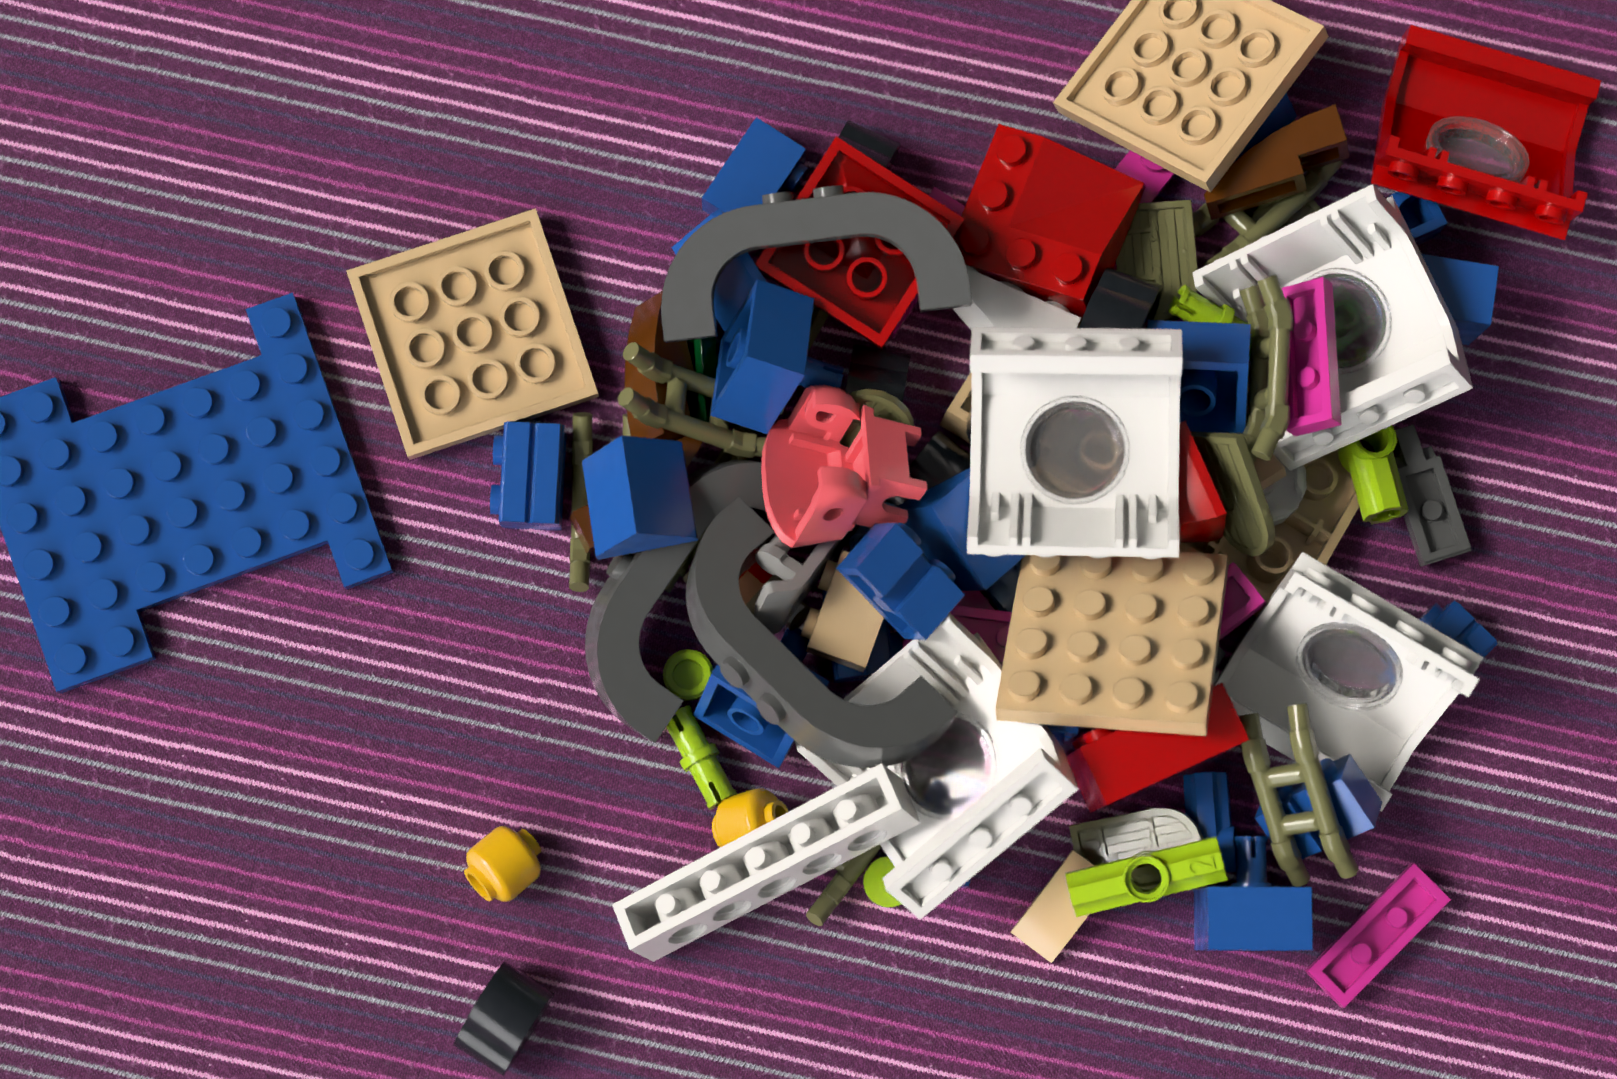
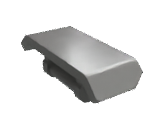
M847 531L841 540L819 543L803 565L787 555L791 547L781 542L777 534L774 535L769 543L764 544L755 555L757 564L771 575H777L783 579L781 581L767 582L755 603L754 616L772 634L778 633L783 629L823 575L827 561L835 559L848 541L852 531Z

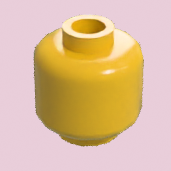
M764 788L752 789L730 796L718 805L715 817L713 818L712 833L714 840L721 848L789 811L782 801Z
M506 826L496 827L468 850L466 855L468 867L464 870V874L472 887L485 900L492 901L495 898L501 902L511 901L540 876L541 866L537 855L541 853V848L534 837L525 829L515 832Z

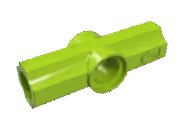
M1392 425L1360 439L1368 442L1375 452L1366 450L1359 440L1338 449V457L1342 466L1351 474L1363 522H1370L1371 524L1385 523L1404 516L1408 512L1407 501L1393 454L1397 437Z
M1217 836L1156 851H1140L1132 857L1065 873L1076 917L1137 902H1153L1162 896L1228 880ZM1145 863L1154 865L1161 873L1160 883L1152 889L1139 888L1132 879V871L1136 866Z

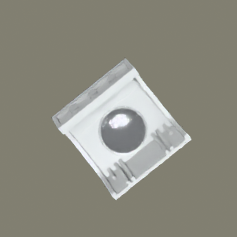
M1373 184L1192 272L1195 288L1205 298L1220 307L1223 304H1227L1234 309L1235 316L1247 322V313L1239 291L1258 285L1257 281L1277 275L1281 288L1319 277H1324L1333 284L1342 425L1296 437L1286 431L1284 437L1279 439L1273 454L1290 471L1473 389L1459 331L1393 196L1385 199Z
M972 327L970 347V373H972L971 459L967 554H984L993 557L1004 554L1037 555L1040 557L1068 555L1090 556L1093 558L1127 556L1143 557L1146 559L1179 557V427L1183 358L1182 329Z
M1302 552L1241 638L1214 686L1223 682L1238 716L1259 713L1263 739L1266 740V744L1294 761L1295 757L1289 735L1291 729L1287 707L1307 703L1311 727L1314 729L1319 751V760L1330 758L1332 761L1351 754L1381 799L1380 811L1382 812L1392 796L1390 789L1421 740L1458 694L1462 693L1467 697L1470 696L1479 681L1473 674L1484 657Z
M950 613L927 640H912L843 699L858 705L882 704L897 697L916 679L922 676L958 711L947 731L925 751L902 763L887 766V768L902 778L921 823L880 844L895 867L883 877L885 889L920 920L1078 790L1064 749L1045 724L996 720L995 704L1002 665L978 633L971 634ZM795 741L797 751L836 786L872 769L833 763L811 753Z

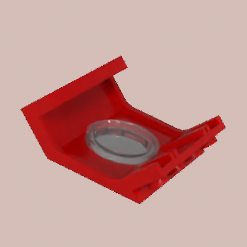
M1410 25L1402 35L1382 103L1371 184L1565 240L1570 222L1583 212L1588 195L1587 192L1580 190L1573 194L1575 157L1588 107L1597 98L1601 80Z

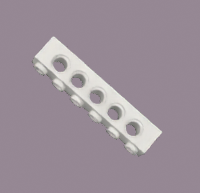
M881 763L612 904L629 950L654 962L921 822L902 778Z

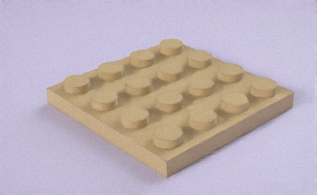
M1131 0L1057 96L1053 104L1058 113L1211 193L1329 36L1323 25L1271 0Z
M536 208L346 271L409 460L504 429V422L507 421L526 422L599 397Z
M1179 552V557H1161L1158 559L1127 556H1109L1106 558L1056 555L1054 557L1024 556L1021 559L995 704L996 720L1207 736L1228 575V555Z

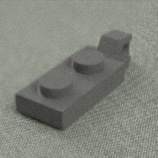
M1414 424L1396 429L1395 461L1409 509L1403 517L1420 567L1471 551V546L1440 455H1435L1432 446L1422 449Z

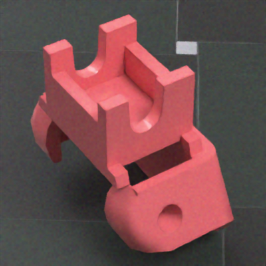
M811 385L806 388L788 419L778 420L769 430L762 449L761 476L765 510L772 529L781 542L791 548L841 540L847 531L853 530L856 524L872 528L875 523L905 524L908 520V510L887 505L884 501L895 496L921 500L926 492L927 481L910 478L907 445L915 447L922 436L921 428L875 417L873 408L863 405L860 410L859 403H856L850 394L840 388L828 385ZM853 419L860 420L861 430L851 446L848 448L841 445L840 441Z

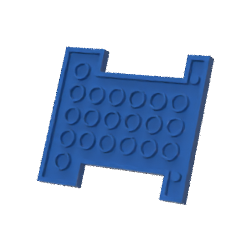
M293 292L246 309L261 356L76 422H74L61 381L57 377L0 397V528L56 692L61 694L155 660L156 656L140 612L326 544L330 546L346 590L394 573Z

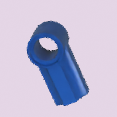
M1199 772L1183 775L1186 814L1199 825L1204 839L1217 836L1226 873L1236 872V842L1234 837L1237 836L1235 826H1232L1228 774L1226 772Z

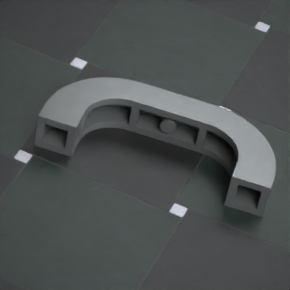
M842 185L813 189L814 198L793 200L792 192L762 195L763 204L737 208L711 219L696 230L677 252L669 267L662 292L661 315L664 341L670 343L718 337L714 308V293L718 279L724 269L734 259L754 250L858 237L882 239L897 247L909 260L916 277L920 312L971 306L972 298L968 271L958 245L946 228L929 212L908 200L893 195L873 192L844 194V187Z
M752 460L722 461L700 468L688 475L698 540L714 518L738 497L750 508L769 520L765 510L762 491L761 462ZM697 541L614 557L606 571L610 577L596 597L587 622L585 634L586 663L597 694L617 719L640 736L654 743L679 709L683 700L655 681L646 670L639 650L640 631L649 611Z
M740 497L735 499L714 518L706 529L691 564L686 584V605L693 630L706 652L720 666L724 678L732 686L742 688L756 702L760 714L768 722L774 725L778 724L799 745L833 763L857 768H873L882 763L887 767L912 759L925 751L947 731L958 711L922 676L916 679L901 694L888 702L878 705L850 703L827 689L749 611L740 593L739 577L756 563V553L764 544L770 542L775 531Z

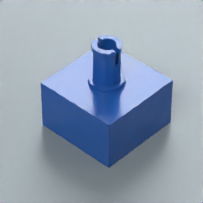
M1421 254L1458 328L1461 343L1463 345H1470L1491 326L1499 266ZM1376 292L1373 313L1374 324L1371 330L1386 332V310L1379 294Z
M759 279L756 280L721 339L710 416L767 434L798 385L805 388L811 385L840 387L844 371L842 366H835L807 356L814 298Z
M1148 320L1147 329H1182L1183 358L1180 384V423L1186 421L1190 432L1243 434L1246 428L1251 324Z
M787 628L780 642L802 663L808 653L806 649L810 639L801 637L802 630L798 628L794 630ZM717 664L710 675L693 716L775 767L780 768L795 744V740L778 724L774 725L768 722L760 714L756 702L742 688L732 686L724 678L720 666ZM808 669L825 687L828 686V680Z
M1234 837L1236 842V883H1231V887H1203L1194 889V951L1313 950L1312 887H1272V883H1267L1266 842H1268V837Z

